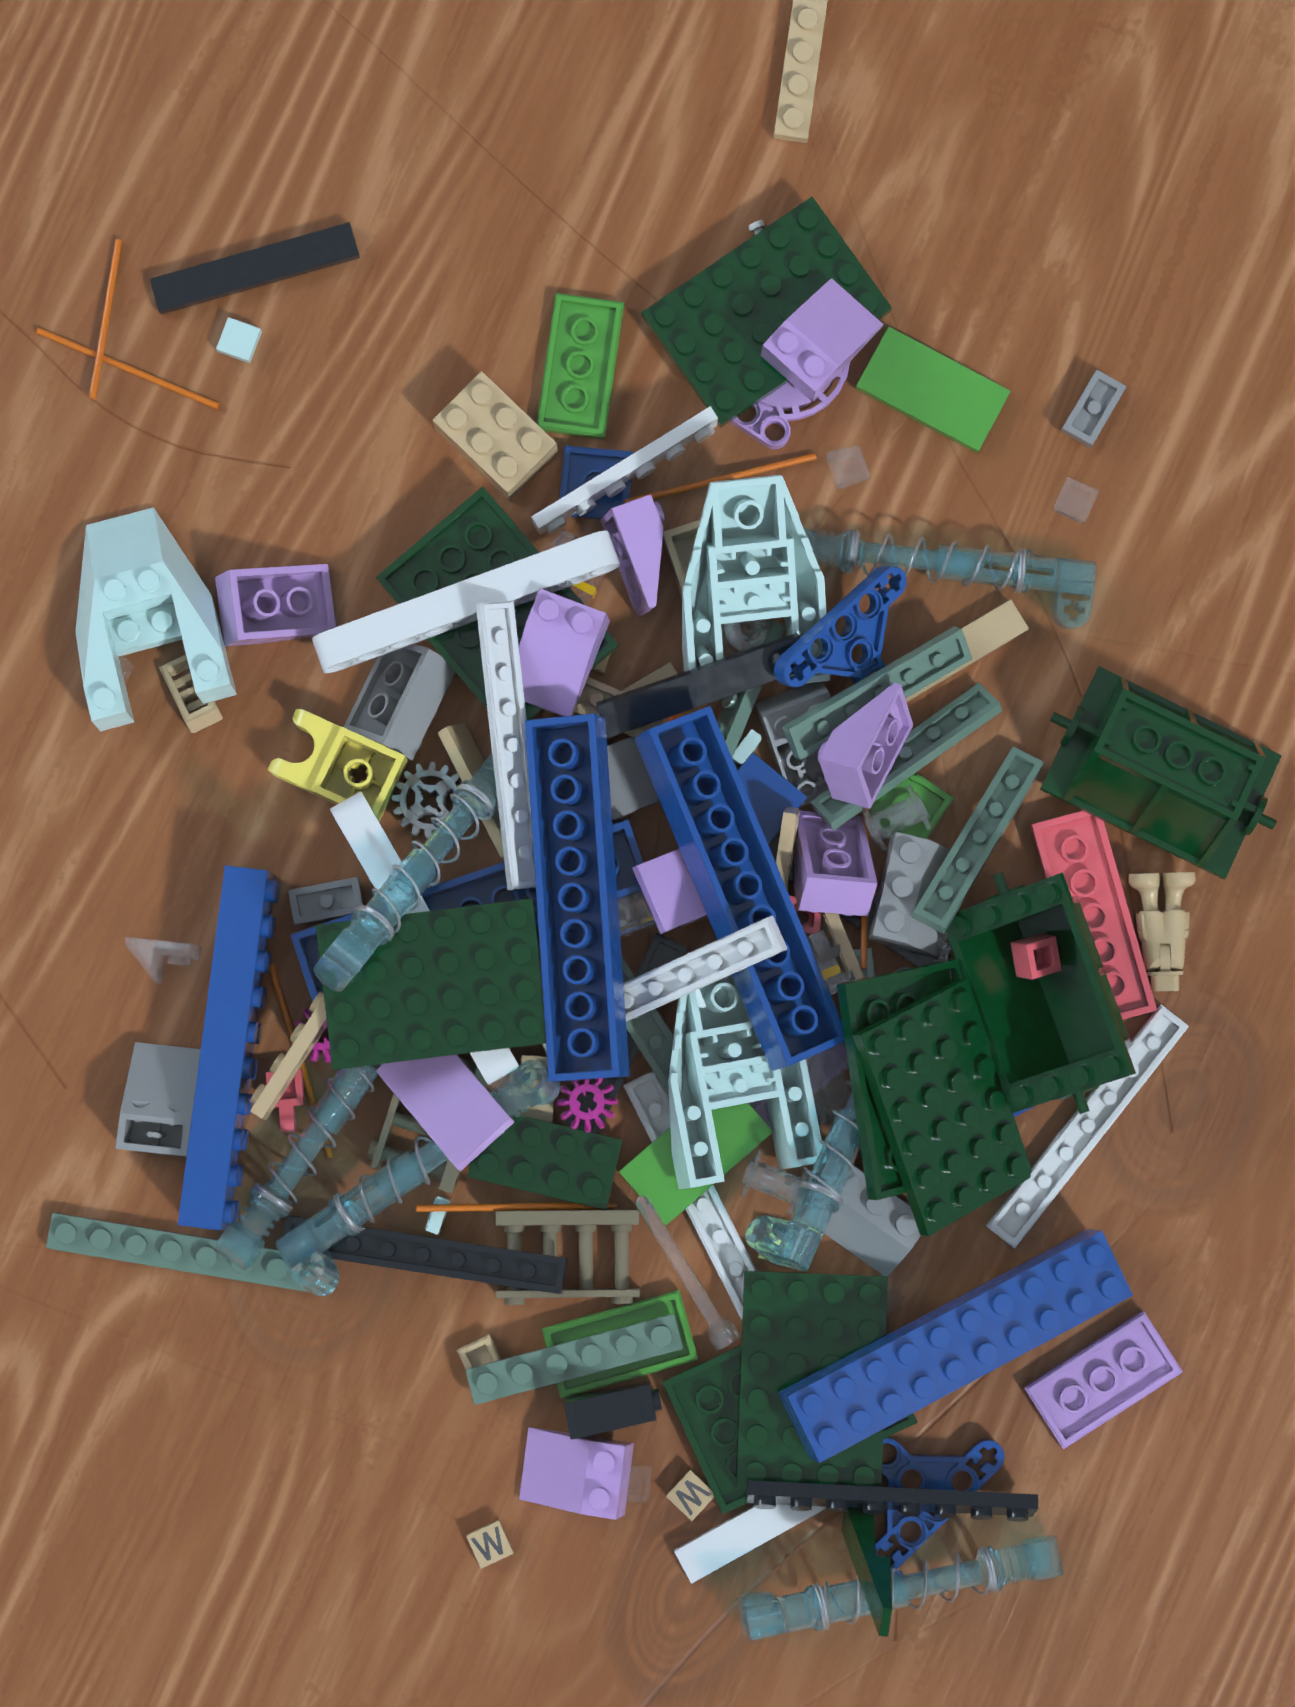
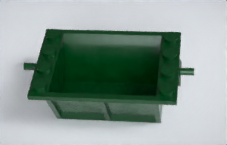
M1100 666L1096 669L1087 691L1072 718L1069 719L1056 712L1050 718L1051 722L1065 728L1066 731L1061 739L1060 748L1042 783L1041 791L1223 880L1226 879L1245 835H1250L1258 823L1273 830L1277 823V820L1263 814L1268 801L1264 794L1282 755Z
M998 873L993 875L999 894L987 898L985 902L958 911L948 926L946 933L956 959H959L962 978L969 980L989 1040L991 1058L995 1064L1011 1113H1015L1052 1100H1062L1073 1096L1079 1114L1088 1112L1090 1110L1084 1092L1097 1089L1099 1085L1136 1074L1128 1052L1131 1041L1078 896H1071L1063 873L1010 890L1004 873ZM1039 933L1056 936L1062 970L1033 980L1016 977L1010 942Z

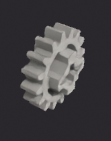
M430 762L428 770H424L420 764H416V774L412 775L408 771L403 772L407 779L405 784L402 782L395 783L401 794L392 796L394 802L400 803V807H397L393 812L395 816H405L400 823L403 828L410 824L413 825L412 835L417 836L421 830H424L426 839H431L432 832L437 831L441 838H443L445 834L433 824L422 823L419 820H422L425 816L437 817L455 831L457 829L454 822L455 818L465 819L466 816L457 805L453 804L451 812L445 808L446 798L453 791L454 794L460 777L458 773L449 777V767L447 765H444L440 771H436L434 762ZM425 778H437L442 781L438 782L436 785H427L424 784L421 780ZM410 789H412L415 793V804L408 810L407 797ZM420 789L430 796L438 794L436 801L441 812H438L436 808H432L430 805L425 808L422 807L425 804V800ZM461 789V790L459 791V792H460V795H462V794H464L465 792H467V790ZM439 822L436 823V824L439 825L442 829L445 828L441 823H439Z

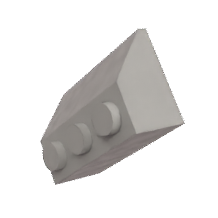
M411 644L378 656L344 728L399 752L409 760H413L432 719L437 713L438 706L452 682L455 671L441 655L429 648L416 644Z
M900 832L893 834L889 840L869 927V941L936 957L941 933L917 921L912 916L950 849L928 839Z
M839 1158L827 1176L849 1177L852 1174V1168L843 1158ZM855 1166L856 1173L851 1179L842 1181L824 1179L843 1199L842 1206L837 1208L830 1207L810 1199L799 1216L883 1276H889L921 1236L910 1205L896 1195L880 1200H868L865 1175ZM818 1191L815 1192L816 1194H818V1195H820V1196H823V1197H825V1198H828V1199L833 1200L832 1198L826 1196L825 1194H822V1193H820V1192H818Z

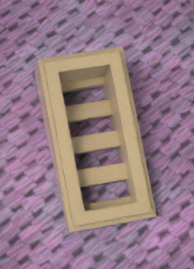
M186 654L159 667L191 733H196L223 719L215 701L203 704L198 699L185 705V702L197 697L194 686L180 693L178 691L193 683L191 673L173 681L172 677L189 669Z

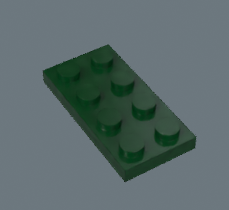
M508 1113L514 1120V1123L505 1130L504 1134L502 1133L501 1136L495 1139L470 1162L467 1175L469 1178L606 1210L622 1139L592 1132L586 1133L584 1130H574L571 1127Z

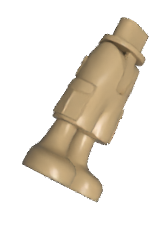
M1195 872L1163 873V886L1165 890L1164 912H1160L1158 908L1159 873L1129 874L1130 886L1137 889L1142 898L1143 911L1136 913L1137 934L1142 943L1144 965L1147 970V976H1150L1152 991H1179V975H1183L1184 972L1182 969L1185 960V942L1190 931L1189 912L1181 910V900L1184 890L1195 883Z

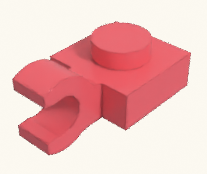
M301 1069L298 1070L275 1108H279L280 1130L283 1133L298 1132L295 1106H305L303 1070ZM272 1072L265 1073L266 1085L274 1074Z

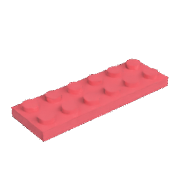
M1084 811L1031 824L1030 828L1044 878L1063 873L1071 896H1078L1122 1019L1157 1011L1104 821Z

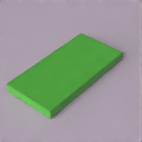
M555 293L536 423L545 432L605 440L624 302Z
M889 326L855 388L975 453L979 452L1011 392Z
M749 1103L711 1110L723 1174L725 1175L773 1131ZM670 1127L619 1171L665 1226L713 1185L678 1189L672 1158Z
M675 1290L542 1328L547 1347L674 1313L683 1349L559 1382L557 1387L560 1398L699 1360L680 1291Z

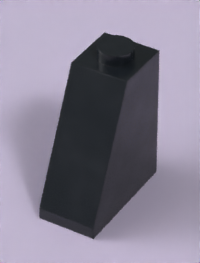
M650 1381L565 1397L564 1402L571 1440L655 1421V1411L662 1410L659 1389L651 1390Z

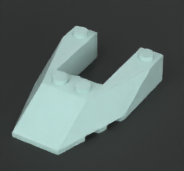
M782 475L716 481L709 484L682 590V656L684 672L724 658L721 624L784 617L785 635L789 636L798 633L801 638L826 615L824 576L814 556L812 546L805 534ZM819 638L814 640L811 646V653L814 658L822 650V643ZM816 673L806 683L830 681V674Z
M154 507L86 525L75 632L84 692L91 721L100 731L134 723L119 656L183 640L195 693L203 704L237 695L213 597Z
M732 974L678 998L668 1079L671 1150L678 1189L699 1187L725 1181L711 1110L760 1100H766L779 1170L826 1162L823 1145L819 1142L822 1139L806 1059L791 1066L771 1071Z

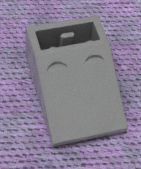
M822 682L808 683L754 704L779 774L807 796V799L800 807L811 804L810 801L829 788L818 762L819 750L802 760L795 758L782 726L831 698L829 691Z
M135 1042L120 1110L115 1149L187 1157L201 1049Z

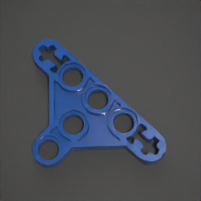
M881 565L877 567L777 659L774 666L776 680L786 686L800 687L816 673L848 676L853 684H856L868 677L872 672L885 667L881 659L888 609L889 605L905 590L906 576L904 571L896 566ZM867 594L870 599V606L866 612L862 613L859 602L862 596ZM843 616L846 620V628L841 635H838L835 630V624L838 618ZM819 638L822 643V650L814 658L811 653V646L814 640ZM860 644L862 656L855 663L852 660L851 653L854 646ZM795 664L796 666L792 669L790 665ZM792 671H793V674H794L793 677L789 676V674H790Z
M887 1437L883 1439V1444H892L896 1448V1457L890 1463H882V1473L886 1476V1487L904 1488L901 1483V1477L904 1472L913 1469L921 1475V1483L917 1489L956 1490L952 1485V1477L956 1472L963 1470L967 1471L972 1478L970 1487L963 1491H977L1000 1469L1005 1456L1001 1446L994 1440L987 1438L980 1439L974 1443L963 1455L909 1454L895 1439ZM985 1447L987 1450H990L994 1447L996 1451L993 1453V1457L996 1460L992 1464L987 1461L983 1462L978 1469L984 1473L978 1478L976 1472L965 1463L971 1458V1461L976 1464L982 1458L979 1452L981 1448ZM886 1510V1531L875 1540V1556H878V1549L882 1548L884 1551H887L894 1545L888 1539L894 1534L898 1542L907 1548L901 1553L897 1547L890 1555L893 1559L890 1565L897 1570L949 1518L935 1517L923 1511H920L919 1516H901L898 1514V1510ZM907 1521H914L920 1526V1535L914 1541H907L901 1537V1527Z

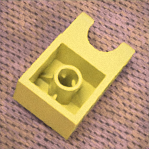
M296 709L292 719L299 729L313 737L315 746L310 758L300 763H291L280 758L271 761L268 770L275 777L335 805L361 791L377 820L380 822L396 788L395 783L399 782L408 763L406 756L308 711ZM362 768H366L367 779L354 783L356 780L352 773L354 771L360 772Z

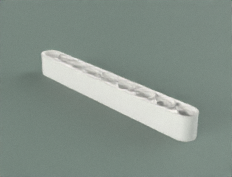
M595 532L324 631L314 636L312 641L323 673L340 671L477 621L476 604L513 600L515 607L536 599L539 588L553 593L613 571L620 566V562L609 532Z
M360 791L330 808L373 886L382 891L395 906L411 908L416 905L418 894L414 885L400 878L392 870V865L397 864L404 870L406 868L362 792ZM396 868L398 872L408 878L402 871ZM420 894L421 902L418 908L410 911H397L399 915L430 910ZM384 904L391 916L396 915L392 907ZM509 1048L470 1053L488 1085L520 1068Z

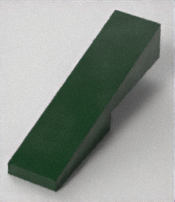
M848 1508V1511L843 1513L841 1532L878 1635L888 1637L892 1615L890 1557L875 1556L874 1515L863 1513L861 1508Z

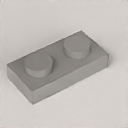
M1096 369L1062 427L1061 432L1091 448L1127 386Z
M358 877L288 890L295 926L343 917L354 913L356 907L364 905Z

